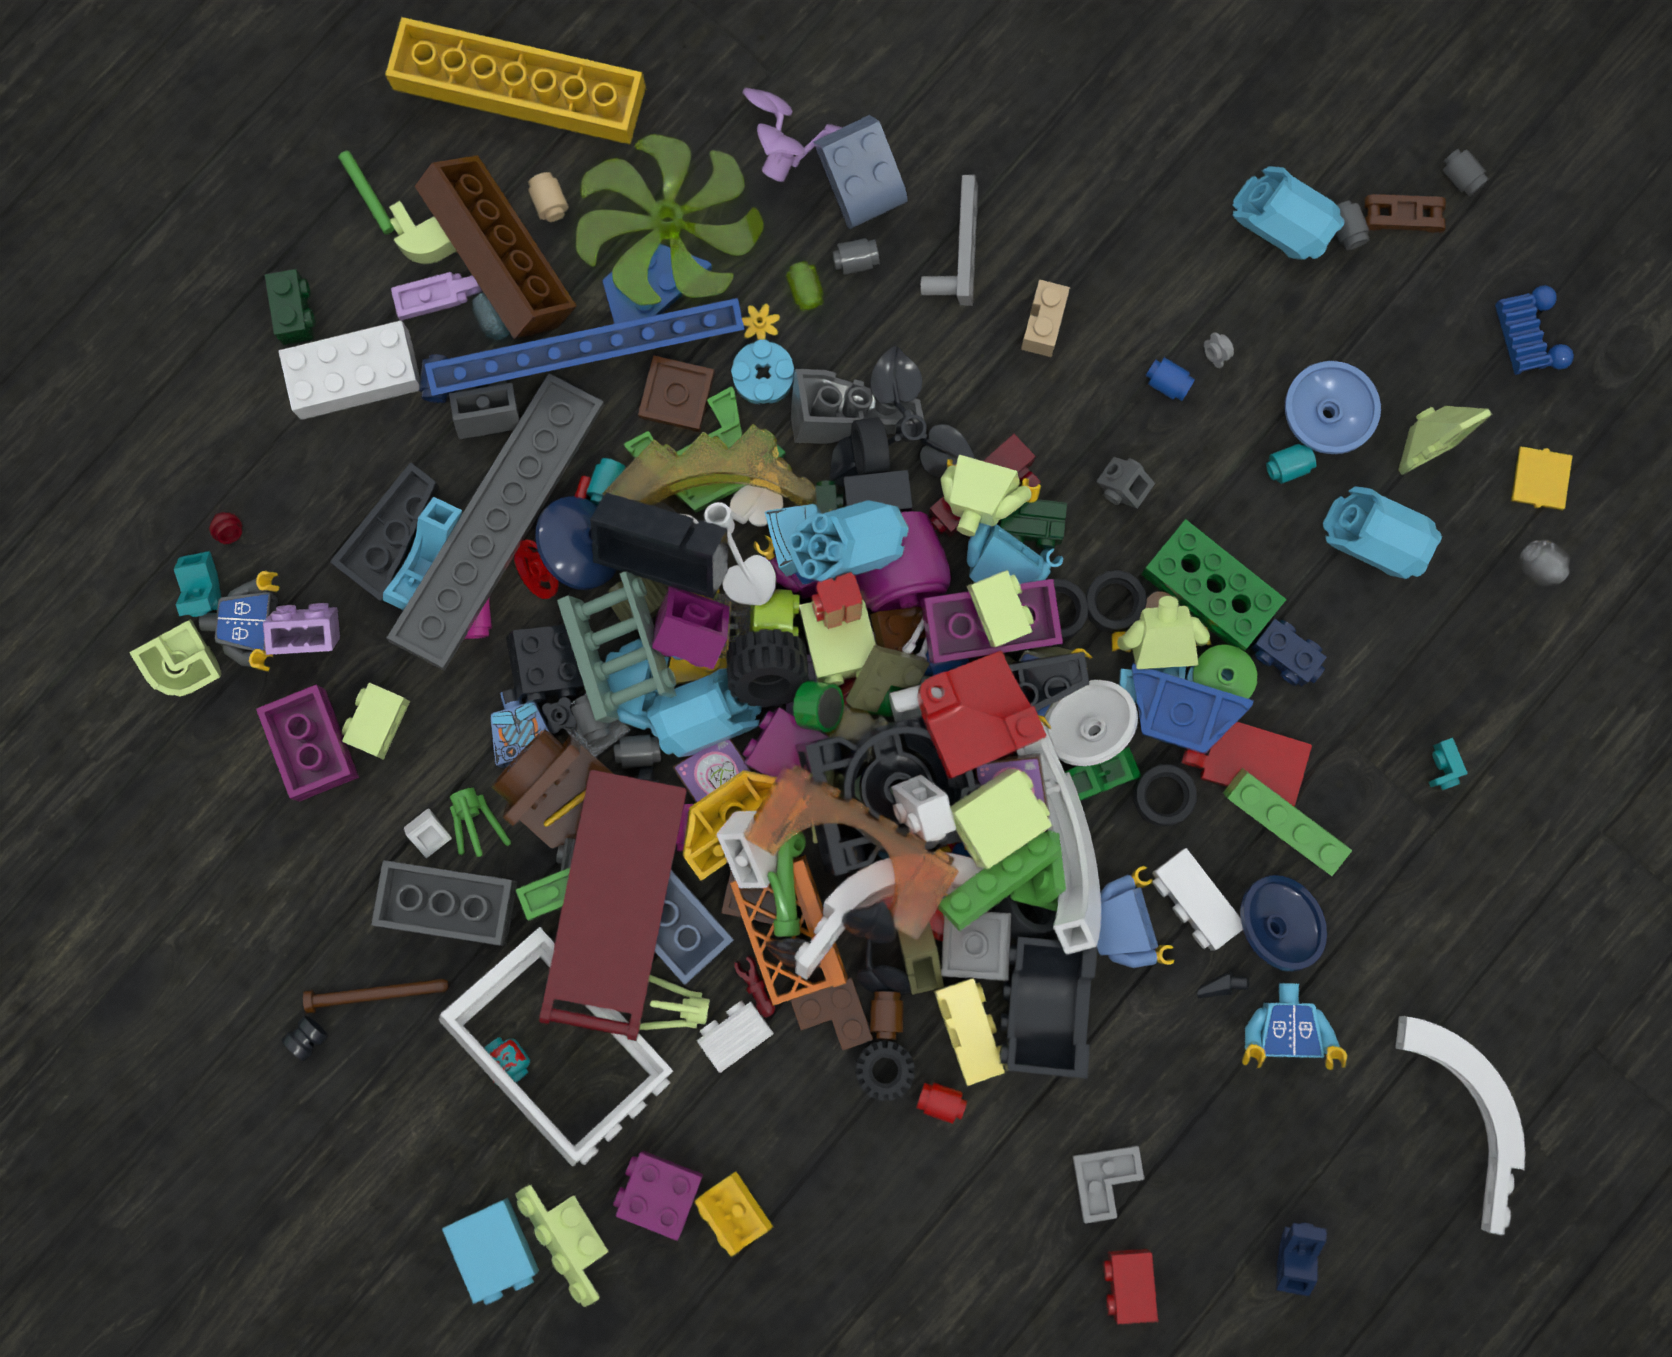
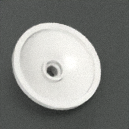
M1091 680L1089 685L1054 702L1045 716V719L1051 725V729L1046 726L1044 727L1058 759L1071 765L1090 766L1113 758L1128 745L1137 728L1138 712L1131 695L1123 687L1110 681Z

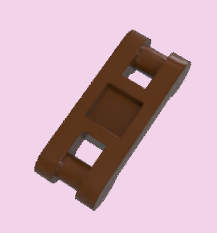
M1372 194L1365 197V208L1368 209V216L1365 217V220L1371 231L1400 229L1426 230L1430 233H1439L1446 229V220L1442 218V211L1446 209V199L1443 197ZM1389 208V216L1380 215V209ZM1423 210L1430 211V217H1423Z

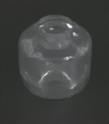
M1534 540L1521 553L1522 571L1541 586H1549L1553 583L1559 584L1569 574V554L1552 540Z

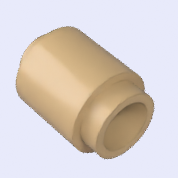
M549 172L532 177L528 182L530 185L528 191L539 218L547 219L548 222H554L564 217L568 204L558 180L553 178Z

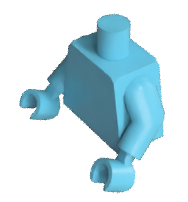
M979 523L975 536H971L968 541L967 563L970 567L969 577L974 582L1007 570L1010 576H1016L1019 584L1046 580L1051 573L1050 568L1060 566L1063 562V557L1057 556L1051 563L1049 556L1054 551V548H1046L1038 555L998 525L991 527Z
M641 639L623 645L619 652H609L606 662L643 647ZM672 656L676 660H683L681 658ZM664 657V658H665V661H666V664H667L669 658H668V657ZM644 660L610 674L607 681L610 691L615 693L652 678L653 675L648 660ZM658 690L620 704L617 709L618 720L643 730L649 728L653 735L658 737L653 724L647 716V710L653 705L654 698L660 696Z

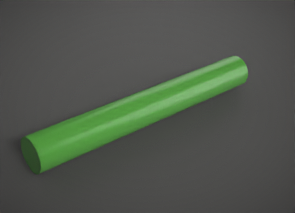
M350 151L342 152L339 155V159L383 233L389 234L393 232L395 228L390 222V218Z

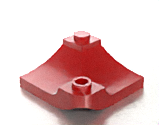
M1001 650L956 669L926 679L918 689L917 698L921 714L949 779L1000 759L1047 737L1035 707L1031 706L1019 687ZM932 688L940 689L942 693L941 698H935L932 695Z

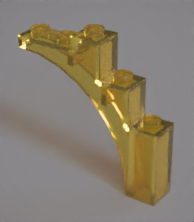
M754 424L729 450L721 439L716 436L711 438L705 432L680 457L668 444L662 446L654 439L602 493V496L607 492L644 504L655 505L670 495L693 487L717 483L744 484L767 489L790 499L799 506L817 504L815 486L807 478L802 476L799 479L791 472V466L784 459L778 457L777 439L765 428L762 430L758 429Z

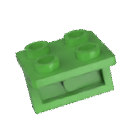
M1048 830L1046 834L1061 848L1059 833ZM1062 856L1010 894L1011 899L1057 911L1058 896L1066 890Z

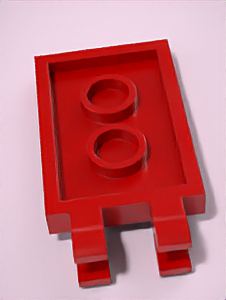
M1236 722L1210 748L1207 755L1187 749V751H1184L1181 763L1203 769L1200 779L1228 787L1238 772L1244 768L1295 806L1312 745Z

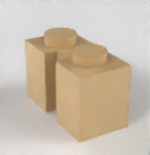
M1039 280L1021 350L1049 357L1052 356L1070 287Z

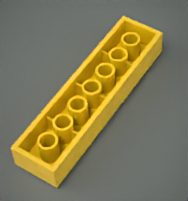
M403 17L400 21L385 74L393 90L626 144H631L645 91L642 72Z

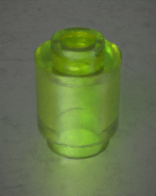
M804 261L790 266V272L785 276L794 303L799 305L801 311L810 310L824 303L822 298L824 291L815 265H808Z

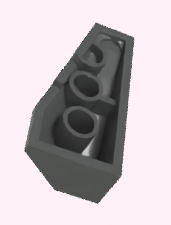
M796 369L794 372L791 422L795 443L827 444L839 442L843 438L851 436L854 420L880 417L884 424L886 435L896 433V424L903 418V414L895 407L894 401L888 404L879 403L873 396L871 388L863 386L864 382L854 379L852 383L836 378V373L827 370ZM915 398L909 402L900 401L906 410H910L911 415H918L923 418L920 399Z

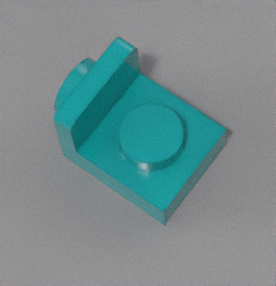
M1453 738L1433 745L1435 749L1433 759L1438 769H1443L1445 775L1429 781L1430 787L1440 785L1441 789L1445 790L1460 784L1458 777L1468 773Z

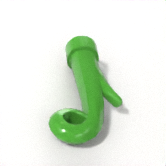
M798 828L790 829L784 834L778 849L776 873L769 871L767 874L776 905L774 935L779 937L800 935V918H797L793 857H798L803 853L806 840L804 834Z

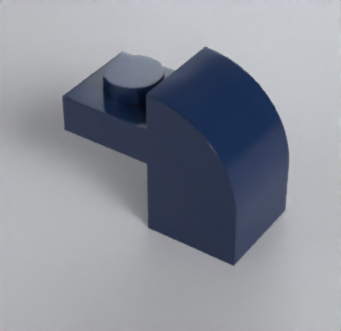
M1293 1223L1291 1228H1284L1277 1261L1276 1290L1305 1296L1311 1294L1318 1280V1255L1326 1243V1229L1317 1228L1309 1223Z

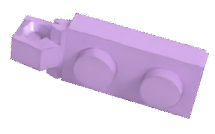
M449 272L392 287L391 291L397 315L401 321L461 305L460 303L467 302L466 296L480 293L482 289L473 275L462 278L460 273L452 274Z

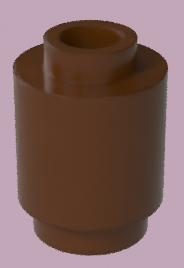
M875 992L874 1000H871L870 1032L877 1033V1039H896V1033H903L904 1001H900L901 993Z

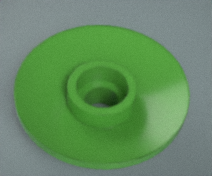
M1217 645L1206 650L1198 658V666H1194L1193 682L1249 699L1257 684V670L1250 656L1240 648L1232 645ZM1227 669L1231 671L1232 679L1230 681L1222 678V670Z

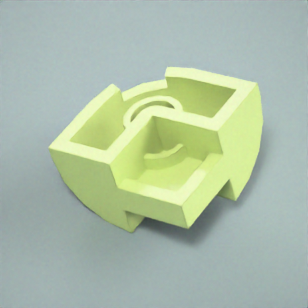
M191 619L129 652L144 678L153 689L167 695L180 697L192 693L221 677V670L210 646L205 644Z

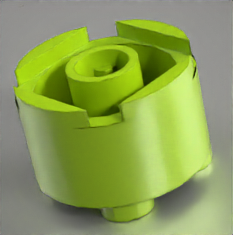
M775 589L767 603L750 605L749 632H757L760 629H779L781 632L788 631L793 633V636H798V627L793 626V618H795V614L799 613V595L793 594L792 590Z

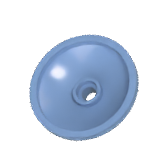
M1338 361L1320 362L1304 369L1291 383L1285 398V415L1293 434L1307 447L1326 454H1343L1363 445L1376 430L1381 414L1378 392L1368 376L1358 368ZM1323 410H1329L1332 413V418H1326L1323 415Z

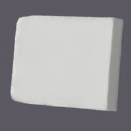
M430 809L425 810L404 827L407 837L426 858L452 839Z

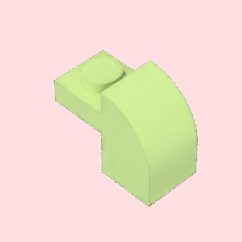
M400 201L389 207L395 216L390 219V222L399 235L394 238V241L407 258L417 263L429 264L440 261L456 252L453 244L434 216L415 227Z

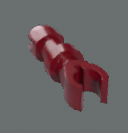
M750 955L747 956L746 960L750 963L749 971H744L740 966V962L736 961L734 965L735 970L748 984L746 990L748 994L752 993L757 1003L755 1006L762 1017H770L775 1012V1006L763 988L766 986L764 981H760L758 978L755 959Z

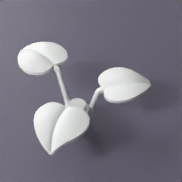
M775 473L757 478L739 489L733 496L730 507L723 503H713L706 509L704 514L705 522L728 528V544L738 565L728 569L722 584L726 595L731 600L740 604H765L770 600L775 591L776 575L771 563L760 555H753L743 562L731 536L735 527L733 519L741 524H745L749 520L752 525L762 527L768 525L765 511L783 508V497Z

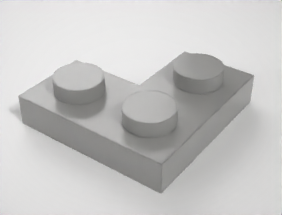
M1139 1146L1072 1155L1083 1222L1089 1223L1117 1218L1112 1185L1144 1180Z

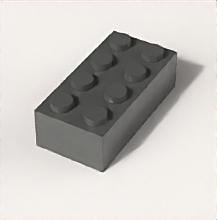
M383 860L371 925L507 946L517 882L508 879Z

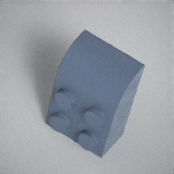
M868 115L813 141L846 224L850 229L907 202L904 183L879 120Z
M671 869L655 952L685 985L734 939Z

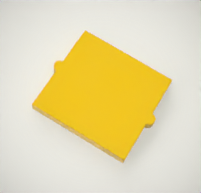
M1520 447L1511 501L1531 504L1537 509L1543 506L1564 510L1572 455L1550 452L1548 448L1538 450Z

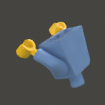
M1145 866L1136 869L1131 876L1126 875L1107 883L1100 892L1101 926L1097 944L1098 953L1100 955H1108L1112 962L1131 968L1155 965L1156 962L1170 965L1175 961V959H1163V951L1173 947L1171 945L1158 946L1141 890V888L1149 885L1153 879L1142 882L1138 877L1139 872L1147 869Z

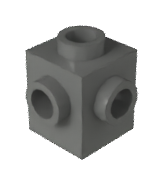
M1113 457L1096 481L1105 491L1103 496L1115 505L1123 503L1137 509L1155 484L1144 471L1143 466L1131 458L1125 461L1117 457Z

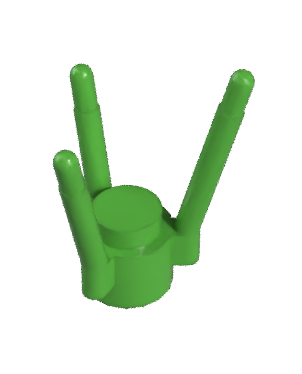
M467 788L450 796L453 804L450 810L454 820L459 855H464L465 853L461 820H465L476 856H482L480 842L472 820L473 817L480 814L479 808L504 844L507 846L511 844L505 831L487 806L483 795L477 796L474 788Z

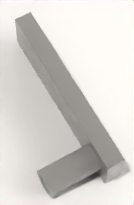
M962 175L958 276H922V295H957L960 305H973L978 184L975 175Z

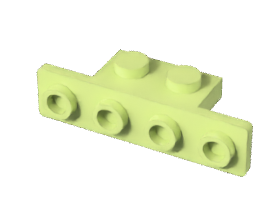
M531 1185L517 1192L515 1195L518 1199L517 1205L519 1210L531 1220L535 1227L534 1232L538 1241L542 1245L547 1246L553 1256L552 1263L555 1269L560 1274H564L570 1284L569 1290L572 1297L578 1303H581L583 1307L597 1301L599 1296L583 1269L608 1253V1250L575 1196L573 1195L547 1212Z

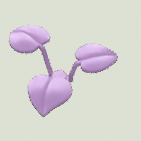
M749 88L743 90V94L754 105L773 112L777 118L775 128L765 124H759L757 127L761 144L766 155H769L762 171L777 181L785 180L791 166L797 167L799 161L815 146L813 141L842 128L827 124L825 130H822L803 148L799 142L781 132L784 115L791 116L792 114L790 106L784 100L774 94Z

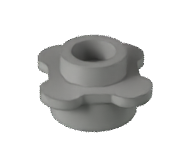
M1214 332L1211 334L1210 340L1204 341L1206 356L1217 368L1222 367L1223 362L1233 356V345L1226 335H1219Z

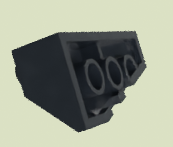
M1084 652L1007 663L1019 687L1031 706L1035 707L1036 712L1089 685Z

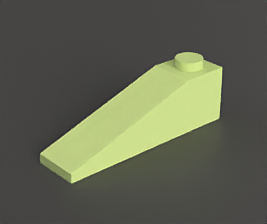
M1444 406L1437 411L1430 407L1416 416L1418 421L1410 428L1399 467L1401 475L1457 446L1492 415L1489 409Z

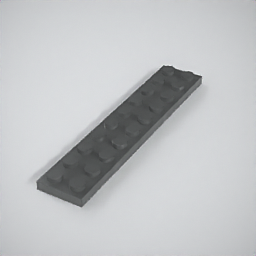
M548 373L387 636L389 642L443 671L446 670L520 547V541L524 540L602 411L604 401Z

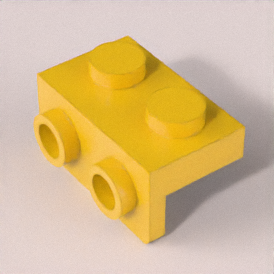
M736 1171L695 1200L701 1217L709 1223L717 1235L719 1244L727 1250L730 1256L738 1253L743 1247L773 1227Z

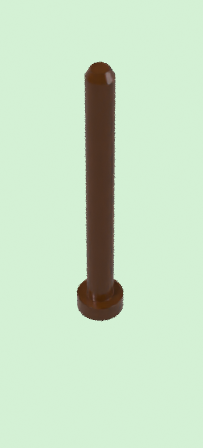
M437 979L316 995L313 990L303 992V1006L305 1013L309 1014L315 1013L317 1007L445 992L449 989V982L446 979Z

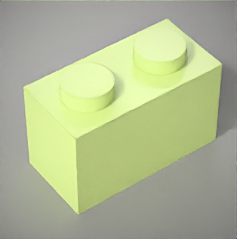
M1008 570L967 586L991 647H997L1032 632L1030 625L1034 623L1028 606L1021 605L1017 595L1021 593L1019 582L1015 575H1009Z
M368 683L367 688H362L356 698L355 705L358 707L353 718L349 717L343 726L342 735H344L342 742L384 760L410 701Z

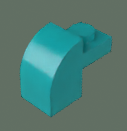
M211 552L179 557L174 567L181 590L176 603L179 616L190 615L198 617L209 611L217 610L221 592Z

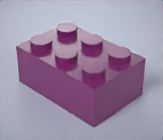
M316 684L256 709L290 799L300 802L359 778L347 744L342 742L344 736L342 735L326 689Z

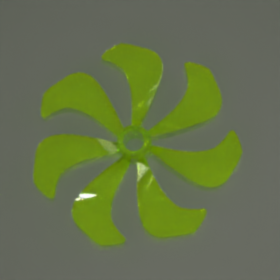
M651 134L635 144V149L654 156L661 168L664 200L657 203L654 201L638 172L625 160L618 158L608 159L583 176L581 183V196L583 198L603 189L612 190L630 198L651 214V216H644L616 210H597L585 214L577 226L576 252L591 266L596 265L600 246L610 238L628 232L654 229L631 247L613 268L612 278L615 286L638 305H651L661 302V297L648 283L647 275L650 261L662 239H670L671 265L677 289L687 297L700 298L722 294L730 285L733 274L710 272L699 265L679 236L681 229L683 228L727 254L739 256L748 253L752 249L764 228L762 218L756 208H752L741 221L734 224L705 225L683 221L684 214L732 200L742 193L744 178L734 158L727 153L710 151V157L714 166L712 177L698 194L681 207L674 200L687 173L691 152L689 147L678 139ZM664 217H671L674 220L670 222H664L661 219Z

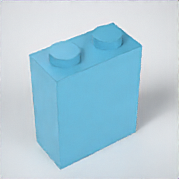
M509 1198L460 1219L442 1229L473 1303L483 1299L486 1305L503 1297L502 1290L512 1285L516 1291L534 1282L532 1276L537 1274L539 1269Z

